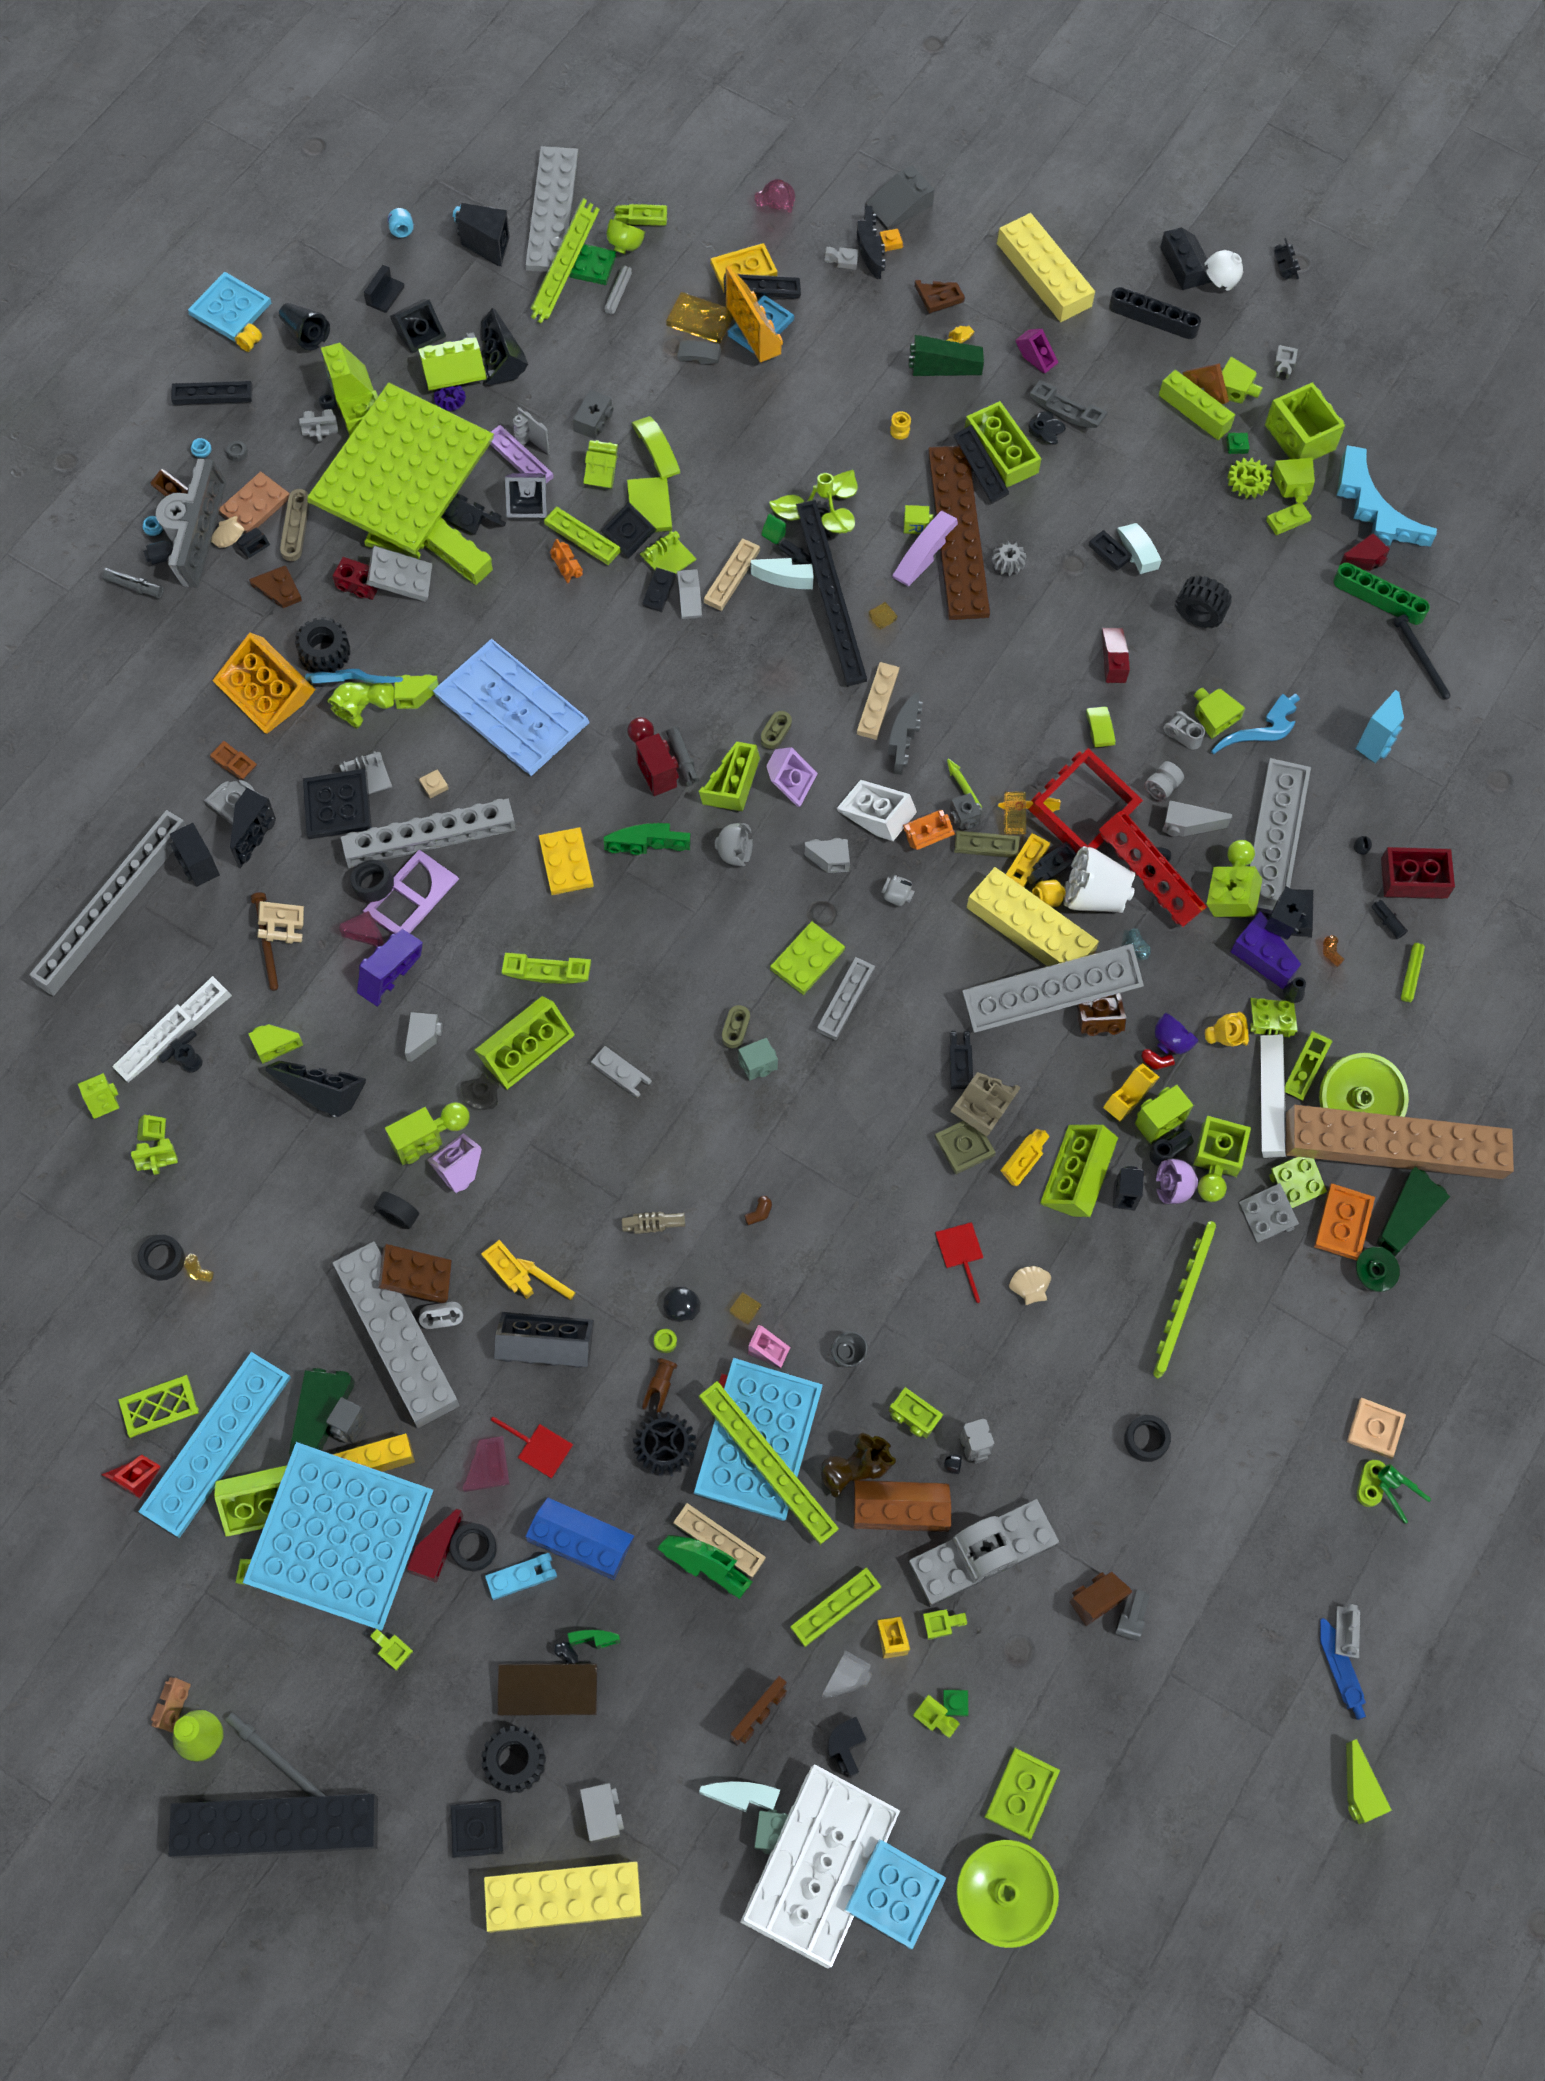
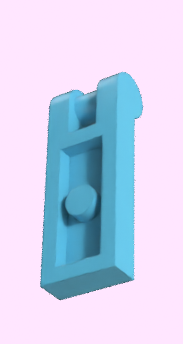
M550 1553L542 1554L537 1558L486 1575L492 1599L496 1600L556 1578V1570L552 1569L550 1563L552 1561ZM541 1566L543 1573L536 1575L534 1568Z

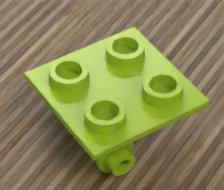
M677 531L669 532L667 536L660 538L659 541H656L655 544L647 547L645 551L640 553V556L654 570L658 567L675 574L697 560L678 540L680 535Z
M1264 998L1250 999L1253 1023L1250 1024L1251 1032L1265 1035L1267 1029V1035H1271L1273 1030V1035L1283 1034V1037L1290 1038V1036H1294L1295 1032L1298 1031L1294 1003Z
M1295 1157L1271 1168L1270 1180L1273 1183H1281L1292 1208L1327 1192L1314 1158Z

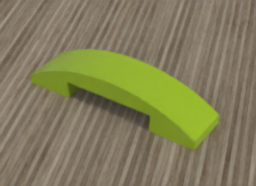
M648 416L632 422L636 434L639 438H642L654 460V466L661 479L680 474V469L672 449L655 420Z
M505 953L502 974L542 983L568 984L586 982L589 979L591 959L569 958V961L528 958L526 954Z

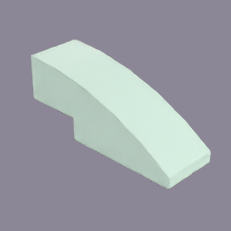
M1137 523L1117 528L1125 549L1132 554L1131 562H1135L1140 574L1159 569L1161 558L1148 535Z
M792 558L751 560V575L763 581L786 588L813 589L812 564L792 565Z
M732 1781L701 1786L699 1794L746 1812L749 1803L770 1811L774 1809L780 1790L762 1784Z

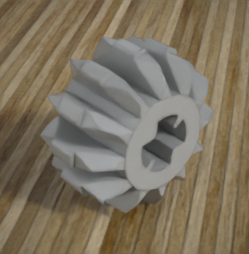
M1007 541L1006 545L1000 543L998 548H995L993 551L992 564H994L995 570H1001V575L1006 572L1010 577L1012 572L1018 574L1020 569H1023L1025 566L1026 553H1024L1023 547H1017V542L1013 545L1009 541Z

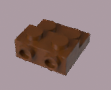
M1120 993L1077 1004L1081 1034L1087 1033L1089 1036H1096L1101 1032H1109L1112 1035H1117L1121 1031H1125L1126 1015Z

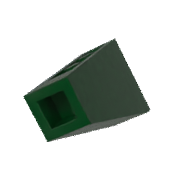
M915 335L914 343H910L908 365L909 368H912L913 376L982 375L984 367L983 347Z
M1415 1166L1407 1175L1376 1243L1396 1256L1451 1196L1447 1194L1445 1188L1435 1184L1425 1171L1419 1170Z
M313 1368L312 1371L305 1370L289 1450L290 1456L296 1442L322 1451L331 1433L326 1421L341 1397L346 1400L348 1399L355 1384L353 1377L348 1372L336 1371L333 1374L326 1373V1370L320 1368Z

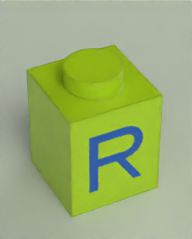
M905 505L903 534H921L933 520V515L929 514V506Z

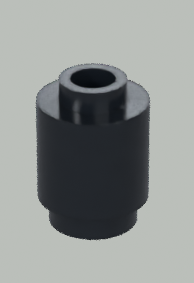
M163 540L146 545L147 550H143L146 561L155 565L168 561L169 556L172 554L173 546L171 541L165 542Z

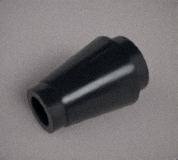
M1296 977L1284 987L1283 995L1288 1002L1298 1003L1303 1000L1306 987L1305 979Z

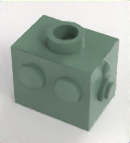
M767 1038L738 1049L739 1065L744 1069L749 1081L757 1077H765L778 1069L776 1052L771 1047Z
M777 1810L759 1811L755 1841L756 1850H763L764 1854H771L788 1817L786 1813L780 1814Z

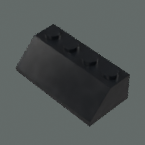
M502 1312L495 1334L494 1359H500L505 1362L523 1361L528 1364L546 1363L551 1366L570 1365L575 1368L588 1367L594 1320Z

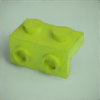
M906 1387L889 1407L890 1416L900 1424L904 1422L910 1426L909 1430L920 1438L923 1436L927 1439L943 1417L941 1412Z

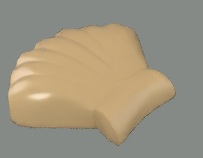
M237 516L219 522V527L213 532L211 542L217 547L223 548L232 545L244 532V528L237 522Z
M1025 1267L1014 1274L1009 1288L1025 1299V1305L1046 1301L1047 1296L1045 1292L1051 1281V1275L1040 1267Z

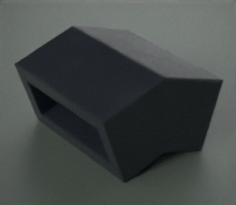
M257 527L236 541L238 548L248 558L270 545L265 534Z

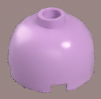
M1168 1159V1161L1164 1160L1161 1162L1156 1175V1181H1160L1161 1190L1157 1189L1159 1199L1166 1204H1180L1190 1199L1198 1186V1178L1193 1168L1182 1160Z

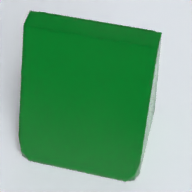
M769 514L761 535L772 543L778 544L785 536L786 523Z

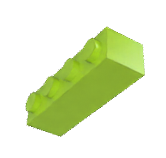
M1174 370L1162 381L1159 396L1215 439L1220 440L1231 429L1235 414L1177 370Z
M443 518L439 519L424 541L428 549L475 585L493 570L490 555L485 551H480L471 540H466L462 537L457 529L449 527Z

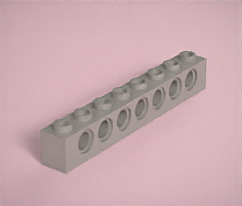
M508 798L504 800L496 799L486 804H475L464 809L456 808L451 812L442 814L434 813L429 817L413 818L407 822L391 823L385 827H373L363 832H351L341 836V841L348 868H353L367 860L384 861L414 854L418 850L423 852L515 831L516 828ZM489 816H495L493 819L487 818ZM470 820H473V821H474V822L471 823V824H467V823H466L467 821H470ZM448 825H453L452 828H445ZM427 830H433L430 833H424ZM405 835H412L409 838H403ZM386 839L390 840L387 843H383V841ZM364 844H369V846L366 848L361 847Z

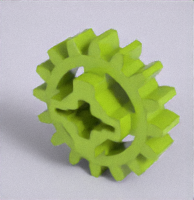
M1243 458L1242 462L1237 460L1235 465H1231L1227 479H1229L1228 486H1233V492L1239 491L1238 496L1245 494L1247 499L1249 495L1256 498L1257 494L1262 496L1264 491L1268 490L1272 479L1270 477L1271 471L1266 470V464L1260 465L1261 460L1254 462L1253 458H1250V461Z

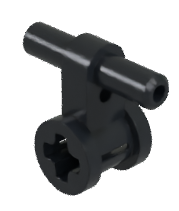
M190 1029L181 1038L173 1040L170 1043L171 1046L162 1052L158 1059L164 1063L174 1055L175 1059L182 1063L185 1071L193 1073L199 1070L203 1060L195 1053L194 1048L187 1044L197 1036L195 1031Z

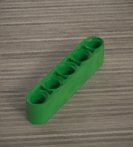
M1350 563L1341 564L1333 579V583L1338 589L1396 617L1407 615L1408 622L1414 625L1421 624L1430 609V605L1425 599Z

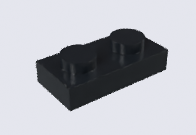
M1104 530L1089 541L1088 546L1117 571L1132 558V554Z
M656 567L642 603L644 607L660 612L663 611L676 577L674 572Z

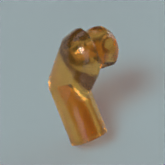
M1330 935L1323 941V954L1339 967L1345 959L1337 953L1338 938Z

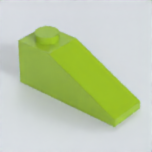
M1311 1030L1285 1084L1286 1093L1301 1100L1304 1099L1332 1043V1039Z
M1355 1739L1346 1743L1347 1800L1350 1805L1348 1810L1351 1817L1355 1821L1357 1820L1359 1824H1362L1392 1810L1358 1740Z

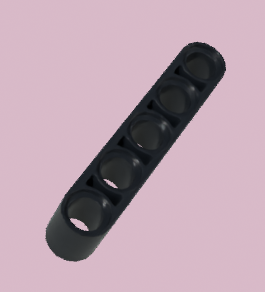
M1116 287L1112 291L1109 308L1112 312L1186 339H1194L1197 336L1201 324V317L1198 314L1124 287Z

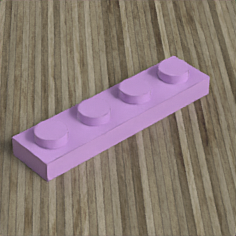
M501 425L491 431L494 434V439L490 445L520 473H542L546 475V483L553 479V473Z

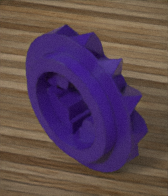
M454 385L439 388L434 392L436 405L446 411L459 409L466 400L465 391L462 390L461 386ZM446 394H448V395L453 394V398H451V397H447V398H446Z

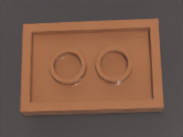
M259 472L220 507L219 514L225 519L237 516V522L244 528L243 533L246 534L252 529L258 528L288 501L290 493L265 474Z

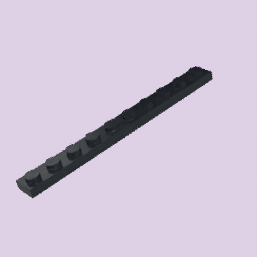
M816 499L796 504L797 513L846 685L848 687L867 682V676Z

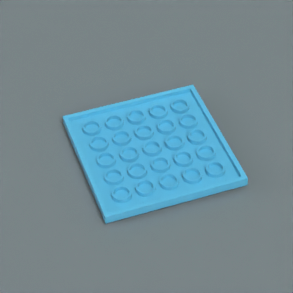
M296 1442L243 1583L382 1631L433 1489Z

